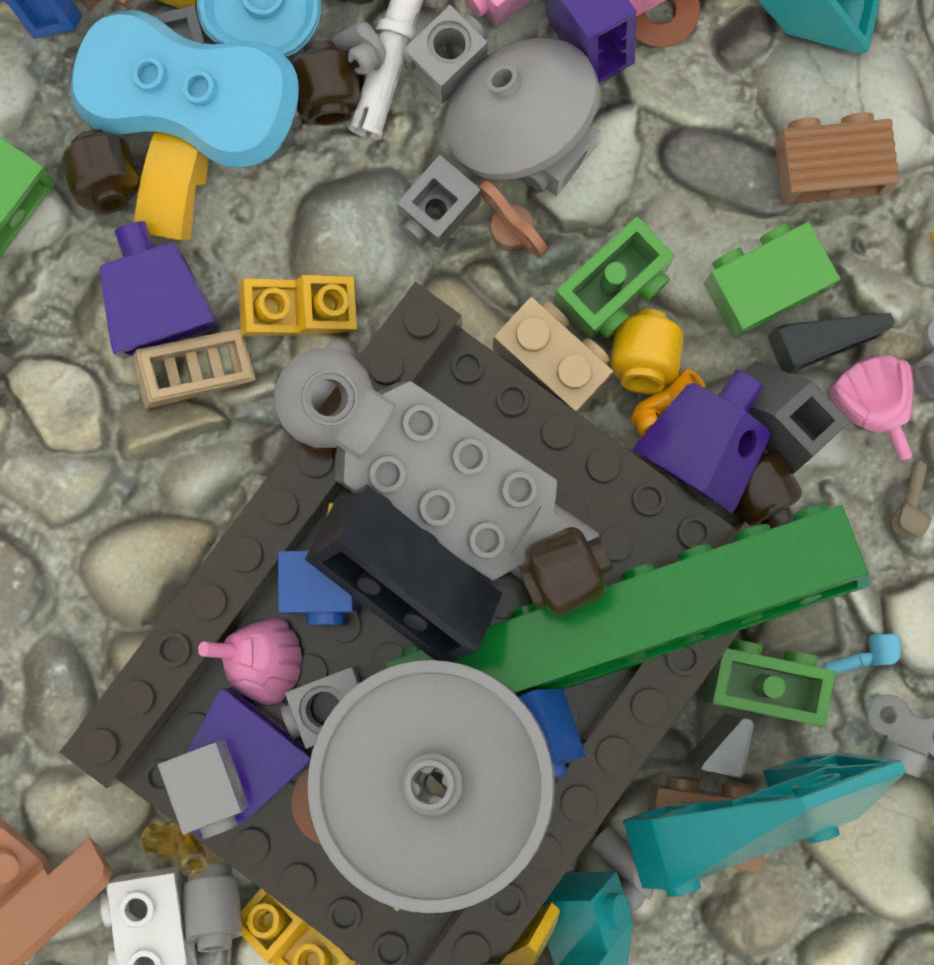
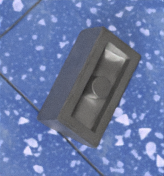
M725 713L690 752L685 762L699 770L742 778V775L745 776L754 723L750 719Z

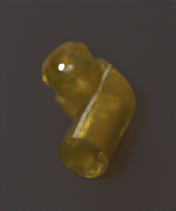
M173 821L167 822L163 826L152 823L144 829L141 837V847L146 854H156L158 859L163 860L177 859L181 872L188 876L198 875L207 868L208 860L203 844L189 833L183 835L180 826Z

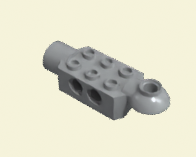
M313 348L296 355L282 369L275 386V410L280 422L299 442L314 448L337 447L334 480L352 492L367 484L377 493L386 496L398 510L419 527L433 534L439 543L465 564L475 568L482 576L494 581L504 574L511 572L523 580L518 566L526 563L525 551L527 547L568 527H575L581 530L587 541L599 537L597 531L555 504L557 480L412 381L397 382L377 392L373 388L366 369L352 355L335 348ZM323 380L333 382L341 393L339 408L328 416L319 414L311 402V393L314 387Z

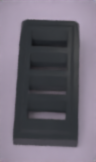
M879 313L784 324L776 327L768 335V339L781 370L794 373L883 336L893 327L892 325L895 322L891 313Z

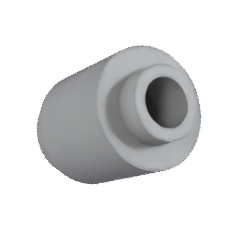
M212 863L189 868L187 870V882L182 885L185 941L197 943L199 952H216L232 948V939L243 934L239 879L233 877L230 864Z

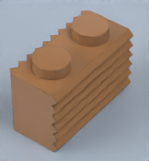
M860 112L843 117L840 124L821 125L820 119L814 117L790 122L788 129H783L775 141L782 204L789 205L792 203L799 204L802 202H820L823 200H841L844 198L851 199L888 194L898 184L900 177L896 161L897 153L895 151L894 131L892 130L893 121L891 119L874 120L873 113Z

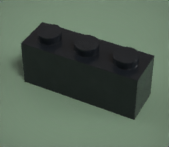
M367 484L333 504L305 557L308 563L437 661L453 662L478 651L502 596V593L486 581L475 568L465 564L439 543L433 534L419 527L398 510L386 496L377 493Z

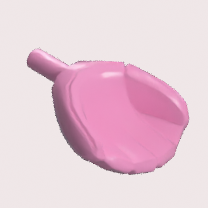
M887 355L868 357L854 363L830 387L829 395L833 403L857 426H862L864 429L877 433L888 431L899 460L903 461L911 458L913 455L901 425L910 420L913 407L914 380L910 364L907 361L898 360L894 356Z
M270 618L251 623L228 635L224 643L204 641L198 647V652L203 657L222 658L227 680L230 681L231 686L236 691L266 706L273 707L280 704L286 697L285 692L291 691L298 682L301 672L299 666L302 662L300 641L295 632L289 628L288 622L283 618Z

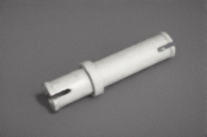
M390 0L385 18L378 20L375 33H377V36H379V39L385 46L386 58L379 70L373 69L366 75L361 90V99L356 106L353 119L348 127L353 133L368 138L370 132L372 133L371 138L373 140L382 139V131L404 64L403 48L418 35L415 26L424 0Z

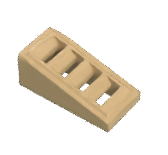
M240 329L137 349L133 355V364L145 409L255 381L245 337L241 336ZM226 345L234 370L233 374L228 375L224 374L218 350L219 347ZM206 351L212 378L203 380L197 353ZM183 356L190 383L181 384L175 358ZM160 362L163 364L168 387L159 389L153 364Z

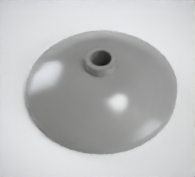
M531 38L505 45L480 60L465 75L454 92L445 119V134L448 146L463 167L483 178L512 180L540 172L569 153L590 127L599 103V82L596 72L587 56L580 49L560 39Z

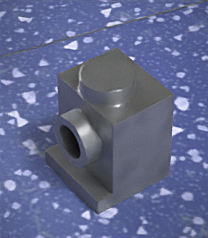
M439 155L397 202L398 215L403 218L399 227L419 246L423 247L429 240L439 249L465 218L481 204V189ZM434 204L441 205L446 210L444 216L437 220L430 218L426 214V210Z

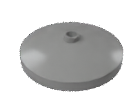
M424 660L402 663L386 668L359 683L342 698L326 719L318 734L309 764L308 802L310 814L319 841L331 862L351 884L366 895L391 907L410 912L443 913L460 910L482 902L504 889L519 876L539 850L551 821L555 801V770L552 754L544 732L531 710L519 696L496 678L472 667L449 661ZM433 772H439L444 775L442 783L447 788L441 795H434L428 790L427 779Z

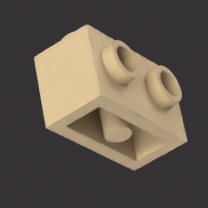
M530 297L494 336L492 349L516 369L579 413L608 382L613 370L606 365L610 358L591 339L586 338L581 342L566 328L570 324L569 320L556 306L548 301L541 306L533 297Z

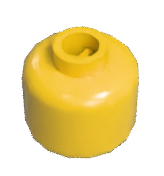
M656 309L637 311L635 315H631L618 326L613 334L610 367L613 370V375L621 381V385L625 389L632 392L654 394L662 391L665 386L679 377L684 343L683 331L675 322L668 319L667 315L662 311Z

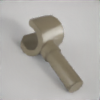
M921 462L914 463L907 495H905L904 502L898 507L890 521L892 530L910 542H914L916 538H921L926 533L932 520L931 516L917 509L921 500L920 497L927 470V465Z

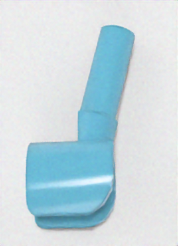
M898 634L868 635L870 653L854 654L825 663L824 667L825 669L835 670V675L859 667L895 664L901 657L900 636Z

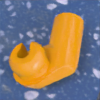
M688 368L662 391L639 402L633 410L631 420L638 434L643 437L688 384L696 383L706 388L703 379L695 371Z

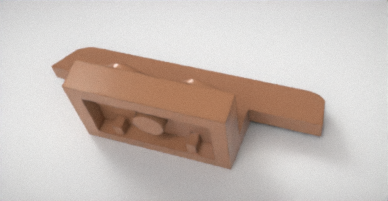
M0 817V965H23L108 885L111 878V868L101 847L90 837L59 866L53 869L48 857Z

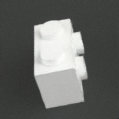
M184 865L120 875L108 883L106 886L107 892L101 894L100 900L102 920L105 927L112 926L115 948L109 950L108 965H197L195 943L185 941L182 885L186 882Z

